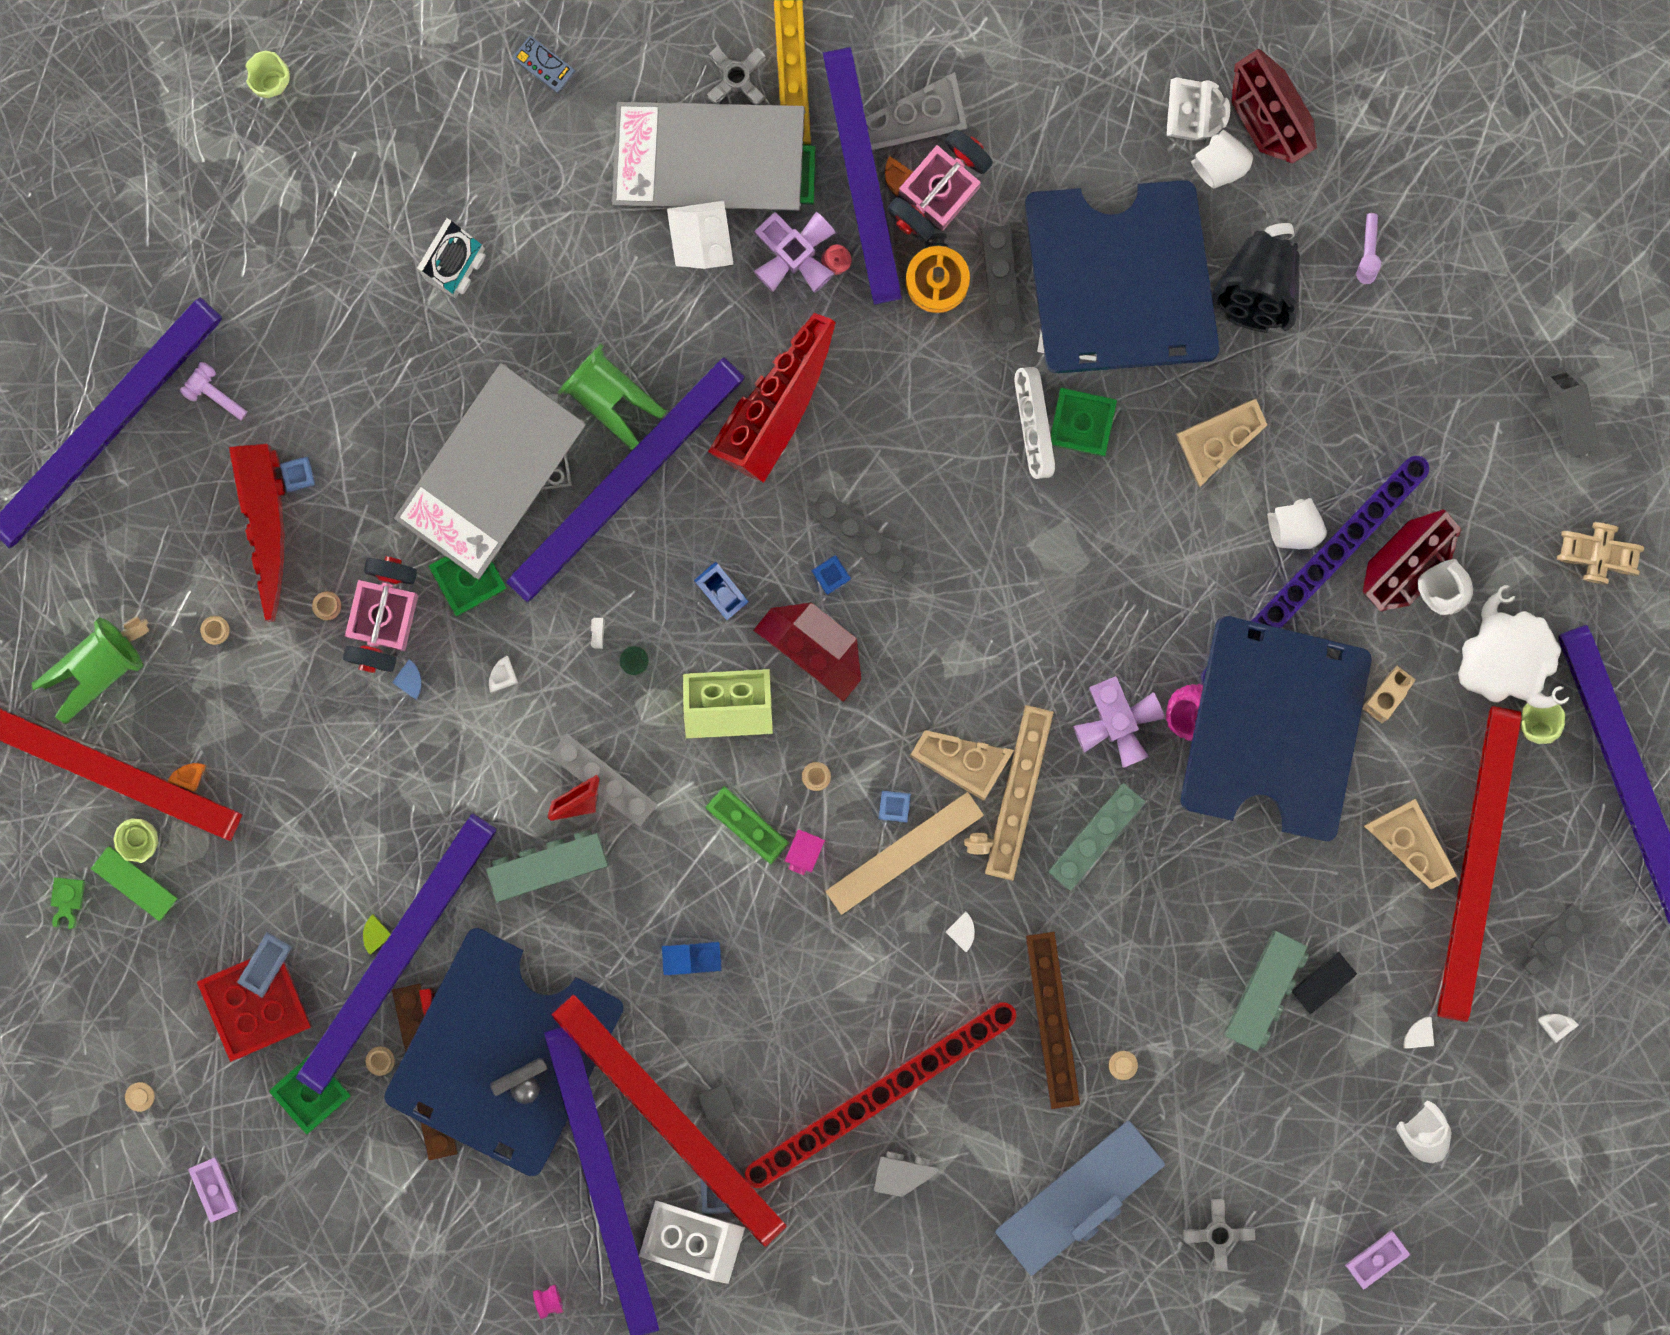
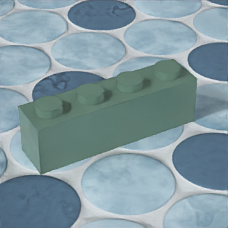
M1122 783L1047 873L1068 891H1071L1146 801Z
M586 830L574 834L575 840L564 843L563 838L546 843L548 848L546 850L536 852L534 847L519 852L520 858L512 861L508 860V856L491 861L492 867L487 868L486 871L496 902L609 867L599 833L592 834L591 830Z
M1277 931L1272 932L1223 1034L1224 1036L1254 1051H1258L1259 1047L1265 1048L1271 1036V1032L1267 1030L1272 1020L1277 1022L1283 1011L1284 1006L1280 1005L1285 994L1288 996L1291 994L1296 984L1293 976L1297 968L1303 969L1309 956L1305 952L1308 946Z

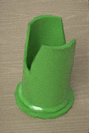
M600 343L560 387L557 393L559 395L562 393L570 394L632 451L639 442L621 416L612 407L623 396L631 404L657 418H662L667 410L663 409L607 359L602 350L604 345Z
M99 617L95 620L94 632L39 679L31 683L32 689L35 691L40 687L47 689L72 676L80 682L71 691L55 715V718L62 723L68 724L71 718L128 670L138 672L143 667L142 660L131 642L122 636L119 629L104 618Z

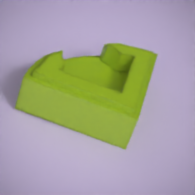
M374 914L369 917L363 930L364 946L370 955L379 949L391 935Z

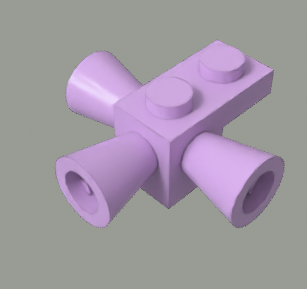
M776 212L754 231L762 242L777 256L753 271L770 291L774 292L788 270L793 274L800 270L814 293L819 291L834 276L835 273L812 258L815 255L813 247L836 233L832 226L818 212H815L801 234L796 229L792 230Z
M1116 676L1089 687L1100 713V721L1073 726L1084 753L1108 737L1110 742L1117 739L1122 768L1148 758V754L1133 732L1139 730L1138 724L1165 719L1155 693H1151L1130 708Z

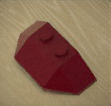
M1261 49L1255 50L1237 62L1234 67L1235 76L1231 103L1261 153L1293 164L1317 149L1314 120L1286 71Z
M1444 509L1409 520L1368 561L1363 586L1365 596L1380 612L1387 611V609L1410 606L1421 595L1418 590V578L1421 574L1441 562L1452 559L1461 528Z
M812 602L770 608L753 630L842 702L847 699L861 681L857 638Z

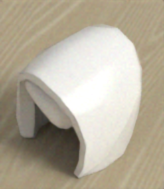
M1222 130L1211 138L1210 145L1196 154V159L1192 160L1191 164L1204 182L1214 189L1245 176L1251 168L1253 155L1239 140L1225 130Z
M1312 498L1306 500L1299 499L1295 501L1294 505L1275 508V513L1267 514L1270 533L1276 547L1298 550L1311 549L1318 546L1327 537V530Z
M1456 559L1441 562L1425 571L1418 578V590L1423 600L1433 611L1440 615L1458 613L1469 604L1472 598L1473 585L1471 578Z
M1427 1100L1424 1103L1425 1107L1406 1124L1403 1121L1399 1122L1396 1130L1414 1157L1423 1162L1435 1163L1442 1161L1449 1152L1452 1132L1444 1114L1434 1103Z

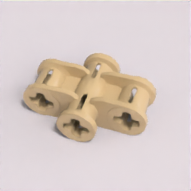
M1595 522L1592 526L1595 529L1594 536L1562 531L1561 536L1564 539L1561 554L1557 555V560L1569 564L1588 566L1587 573L1583 575L1582 580L1597 584H1608L1609 579L1606 578L1607 571L1639 576L1638 563L1640 553L1644 552V546L1613 541L1614 534L1618 532L1619 527Z

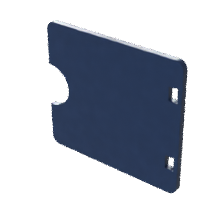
M1181 180L1138 184L1137 197L1132 206L1122 213L1112 215L1093 209L1084 199L1081 188L1037 191L1030 193L1026 197L1025 212L1045 363L1049 371L1060 374L1209 362L1217 358L1220 347L1197 192L1193 183ZM1185 347L1186 355L1169 356V349ZM1096 355L1097 362L1079 363V356Z
M1232 616L1219 618L1215 624L1180 798L1182 807L1189 812L1233 821L1239 806L1246 799L1254 795H1264L1273 800L1280 811L1282 818L1281 832L1320 841L1333 840L1338 833L1372 662L1369 651L1364 648ZM1248 628L1262 632L1259 641L1247 638ZM1327 647L1341 651L1338 660L1326 657Z
M473 928L466 934L386 1089L385 1101L390 1107L527 1176H536L542 1171L568 1120L544 1032L561 1028L551 1014L568 998L575 995L612 1034L623 1013V1004L617 997L577 977L574 978L568 987L555 994L543 995L532 991L523 981L520 972V961L524 950L481 928ZM579 1047L589 1079L596 1064ZM538 1058L543 1059L547 1070L533 1076L540 1088L539 1095L533 1102L521 1104L515 1101L511 1095V1088L497 1096L494 1095L490 1087L492 1082ZM418 1101L434 1109L431 1118L413 1110ZM499 1142L515 1149L511 1159L494 1151Z

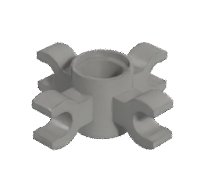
M716 47L709 53V58L723 71L724 80L707 94L708 99L713 104H719L731 91L736 93L742 92L753 105H760L765 100L764 95L750 82L749 75L766 60V56L759 48L755 49L744 62H731L719 47ZM733 71H741L745 77L740 83H733L729 80V75Z
M1211 1199L1212 1222L1208 1224L1206 1229L1183 1230V1238L1185 1243L1208 1242L1214 1249V1270L1228 1271L1226 1248L1233 1241L1255 1240V1228H1230L1225 1223L1224 1200ZM1223 1227L1227 1232L1226 1239L1220 1243L1214 1242L1212 1240L1213 1230Z

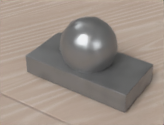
M538 1058L492 1082L490 1087L495 1096L511 1088V1095L515 1101L521 1104L531 1103L539 1095L540 1089L538 1082L533 1076L547 1070L543 1059Z

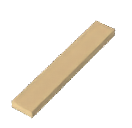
M1025 705L994 833L993 846L991 847L985 871L987 875L1011 881L1014 880L1053 711Z
M966 792L825 892L842 915L976 822L984 814L970 794Z

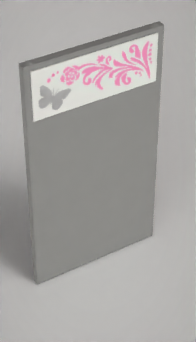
M617 102L613 195L611 199L613 206L684 207L724 201L725 209L800 211L804 106Z
M500 363L394 519L472 574L474 578L480 579L587 424L583 419H579L515 373L506 364Z

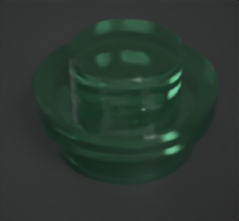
M628 647L620 656V666L627 674L639 675L648 667V655L640 647Z

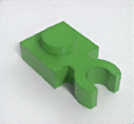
M54 877L51 906L59 907V911L53 917V927H59L60 919L67 917L69 920L68 929L75 928L76 917L73 914V909H82L85 880Z

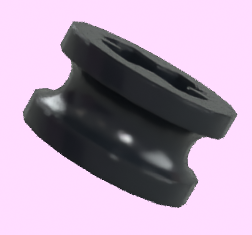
M933 234L924 242L925 247L923 249L932 246L948 247V244L944 242L947 234Z

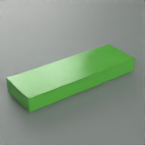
M725 786L705 807L770 865L789 844L784 837Z
M111 846L104 850L91 867V870L159 922L162 921L179 899L131 861H126Z

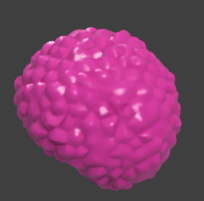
M1201 684L1186 685L1177 689L1171 695L1166 707L1165 718L1170 730L1180 738H1185L1191 742L1203 689Z

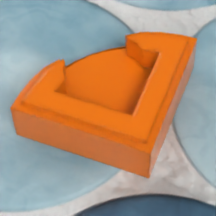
M890 156L885 166V180L889 190L898 197L899 188L913 171Z
M200 763L186 764L174 771L169 777L168 782L196 792L207 765Z

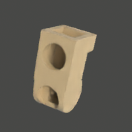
M1398 665L1395 666L1377 690L1365 702L1362 709L1381 724L1384 723L1407 695L1408 690L1416 679Z

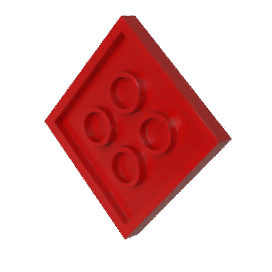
M251 958L197 981L230 1062L312 1027L285 961L264 997H260L237 983Z

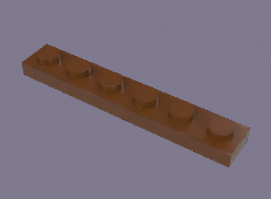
M1055 932L1026 935L1051 1109L1080 1105Z
M421 983L392 990L405 1053L424 1018L419 990H423ZM419 1101L417 1103L418 1112L431 1118L434 1109ZM421 1122L429 1161L458 1154L455 1139Z

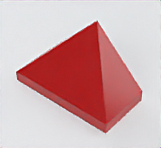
M595 775L551 802L547 818L550 821L596 812L600 778Z

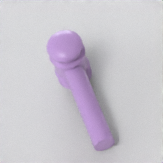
M1375 213L1366 215L1364 256L1356 272L1357 279L1363 284L1374 282L1381 267V260L1375 255L1378 215Z
M200 362L198 368H195L187 382H184L185 386L180 388L181 394L190 401H197V396L203 392L242 421L248 411L209 383L212 381L211 378L216 375V372L210 365Z

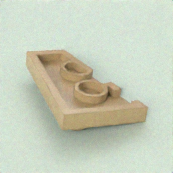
M1255 398L1176 433L1199 487L1267 426Z
M925 730L909 757L984 801L1014 750L988 746L989 744L975 743L959 739L958 737Z
M1416 798L1364 825L1369 832L1380 840L1386 848L1397 856L1430 889L1457 876Z

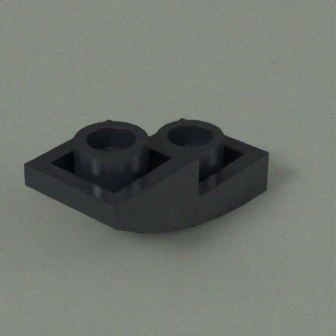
M1336 952L1315 972L1310 973L1292 990V994L1307 1012L1311 1014L1342 989L1357 973L1341 953Z

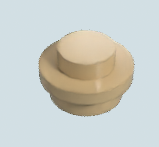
M328 591L319 593L312 603L314 614L318 618L327 621L336 618L342 608L339 597Z
M210 616L203 621L200 633L207 643L218 645L227 640L230 627L224 618Z
M135 617L124 623L125 629L121 632L122 636H126L130 642L149 632L147 619L140 620L139 617Z
M810 763L802 772L804 785L812 791L823 790L830 783V770L823 763Z
M972 833L970 838L964 840V845L967 846V852L970 854L990 853V847L993 846V839L988 838V835L985 833Z
M379 1046L368 1052L366 1066L372 1074L378 1076L386 1075L394 1068L395 1057L390 1049Z
M1118 1051L1111 1056L1109 1070L1115 1078L1127 1080L1132 1078L1137 1072L1138 1062L1132 1053Z
M134 1083L129 1086L125 1093L126 1104L134 1111H145L154 1103V1091L146 1083Z

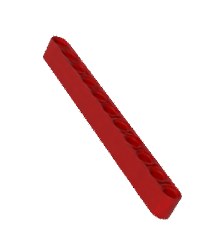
M1491 706L1489 711L1438 1003L1437 1016L1439 1018L1468 1022L1521 723L1520 710Z
M0 708L1 742L209 833L232 841L243 814Z
M575 995L568 998L551 1014L564 1031L764 1247H767L787 1228L780 1217Z
M1006 1002L994 1004L755 1159L748 1165L745 1171L747 1183L754 1188H762L1007 1030L1016 1021L1015 1008ZM1006 1007L1010 1010L1011 1018L1007 1023L996 1021L995 1012L998 1008ZM976 1023H982L986 1026L987 1033L982 1039H975L970 1034L971 1027ZM951 1039H958L962 1043V1050L957 1055H951L946 1051V1044ZM926 1055H934L938 1059V1065L932 1071L924 1070L921 1065V1061ZM909 1071L913 1074L914 1080L910 1086L903 1087L898 1084L897 1076L900 1072ZM877 1087H885L889 1091V1098L883 1103L876 1102L873 1099L872 1093ZM858 1102L864 1106L865 1112L862 1117L852 1118L849 1115L848 1108L852 1103ZM834 1118L838 1120L840 1130L837 1133L828 1134L824 1130L823 1125L827 1119ZM805 1134L812 1135L816 1140V1145L811 1150H804L799 1145V1139ZM780 1150H785L791 1155V1162L786 1166H780L775 1161V1154ZM753 1167H763L767 1173L766 1179L761 1182L754 1181L750 1176V1171Z

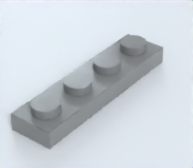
M568 733L565 734L549 755L582 782L597 775L600 778L598 795L639 827L643 825L658 806L657 803Z

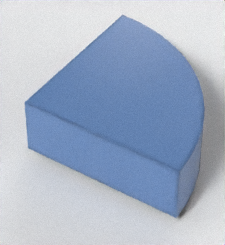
M409 659L392 683L415 700H417L421 692V675L418 667Z

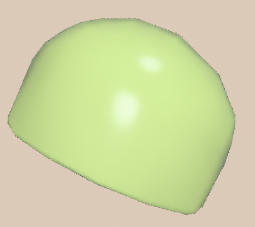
M264 50L255 53L246 63L248 71L246 82L257 96L271 98L283 93L289 83L290 73L286 63L275 52Z
M1527 703L1523 707L1520 727L1526 739L1537 744H1550L1561 736L1565 725V712L1560 705L1557 704L1550 708H1535Z
M134 818L121 823L117 827L113 838L116 851L126 861L139 863L149 859L155 853L159 843L154 826L146 820Z

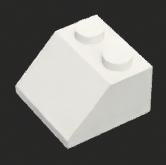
M724 201L667 209L676 266L706 269L733 265Z

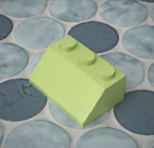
M770 669L683 674L686 738L773 734Z

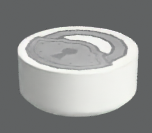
M1290 223L1275 224L1267 227L1265 230L1272 237L1281 240H1289L1295 236L1293 225Z

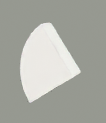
M593 617L591 620L592 648L603 649L605 625L603 618Z
M509 656L500 659L492 669L489 678L490 693L518 684Z
M966 911L946 931L965 952L971 947L975 933L972 919Z
M1546 1014L1537 1019L1554 1043H1557L1579 1026L1572 1018L1562 1014Z
M1431 1017L1422 1018L1411 1026L1404 1039V1048L1434 1046Z

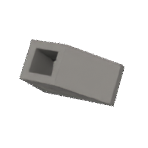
M887 1151L886 1156L880 1155L873 1191L903 1197L935 1176L938 1167L932 1165L933 1160L916 1157L914 1162L904 1160V1154Z

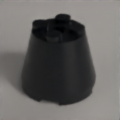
M1255 231L1252 237L1246 239L1217 282L1212 294L1213 307L1220 308L1228 314L1226 318L1228 321L1249 330L1267 333L1269 328H1281L1284 331L1292 328L1299 312L1300 254L1297 251L1298 244L1292 240H1281L1272 237L1265 231Z

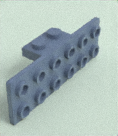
M1126 1121L999 1226L995 1233L1032 1276L1075 1240L1079 1242L1083 1238L1085 1241H1088L1099 1231L1097 1226L1101 1222L1106 1220L1109 1223L1121 1213L1119 1207L1123 1205L1122 1201L1162 1169L1165 1163L1130 1121Z

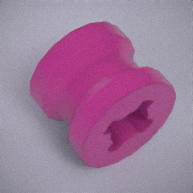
M556 1284L550 1286L545 1291H533L540 1319L547 1318L548 1314L553 1312L556 1314L564 1312Z

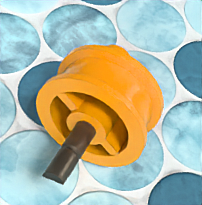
M932 246L918 252L911 260L906 273V288L911 300L919 308L931 313H944L957 307L965 298L970 282V273L966 261L958 252L944 246Z

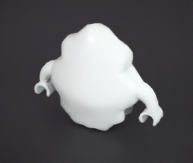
M1502 586L1497 593L1488 598L1482 608V623L1479 635L1465 641L1462 647L1463 660L1458 672L1460 684L1469 691L1482 694L1492 702H1500L1511 695L1525 700L1535 708H1550L1557 704L1563 705L1567 703L1569 697L1562 701L1557 700L1555 697L1556 692L1564 689L1562 686L1556 687L1551 696H1545L1541 693L1546 677L1553 675L1557 671L1558 658L1561 653V648L1544 618L1535 617L1526 611H1522L1515 616L1502 612L1498 613L1497 608L1501 602L1509 604L1515 599V596H1512L1510 599H1503L1501 597L1502 591L1507 590L1510 586Z

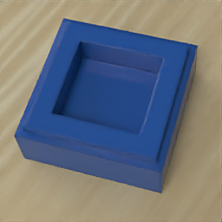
M836 555L811 570L826 595H829L851 580Z

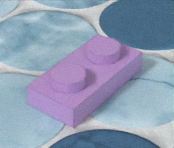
M217 1157L188 1169L210 1223L239 1211Z
M1391 1230L1345 1264V1266L1364 1290L1409 1257L1410 1254Z

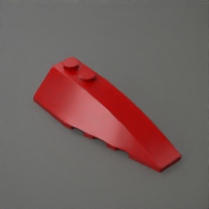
M814 313L791 339L790 343L792 346L783 354H779L774 359L773 363L775 366L764 378L761 375L754 383L757 387L749 397L745 398L743 396L736 404L708 453L744 475L762 483L765 482L793 436L815 390L836 324L834 320Z
M268 444L229 447L241 513H244L245 518H249L250 524L246 525L245 531L250 546L255 548L251 559L255 573L260 575L261 579L257 581L265 621L269 623L275 622L282 587L285 536L281 496L285 495L282 478L277 479L275 469L280 467L278 453L276 450L272 451L271 446Z

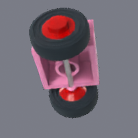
M958 130L951 132L945 140L949 149L955 154L956 159L954 160L936 145L899 188V195L906 201L897 197L887 208L889 214L897 221L896 225L907 235L912 234L923 242H926L935 231L928 220L943 231L979 190L981 182L964 168L965 165L980 174H984L993 164L990 156L983 150L984 146L972 136L968 137Z
M385 556L384 560L367 558L364 573L375 576L383 582L381 585L358 580L345 637L366 642L370 646H346L343 654L344 661L359 665L358 670L375 673L376 669L393 672L396 657L385 654L381 649L375 647L383 646L400 651L406 650L419 595L393 588V585H391L398 583L414 584L416 580L417 569L402 565V560L387 556Z

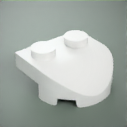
M1177 77L1171 79L1167 136L1196 141L1213 137L1222 128L1226 127L1230 117V104L1228 98H1224L1219 91V85L1209 80L1199 82Z

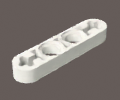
M1035 367L1019 368L1015 373L1014 379L1029 471L1035 479L1049 478L1054 474L1055 460L1041 376Z

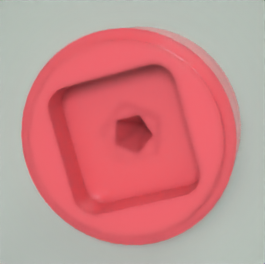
M836 244L823 252L821 262L822 265L833 271L834 275H840L850 267L852 258L847 248Z

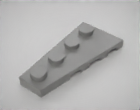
M955 72L865 117L872 150L943 135L954 130L968 129Z

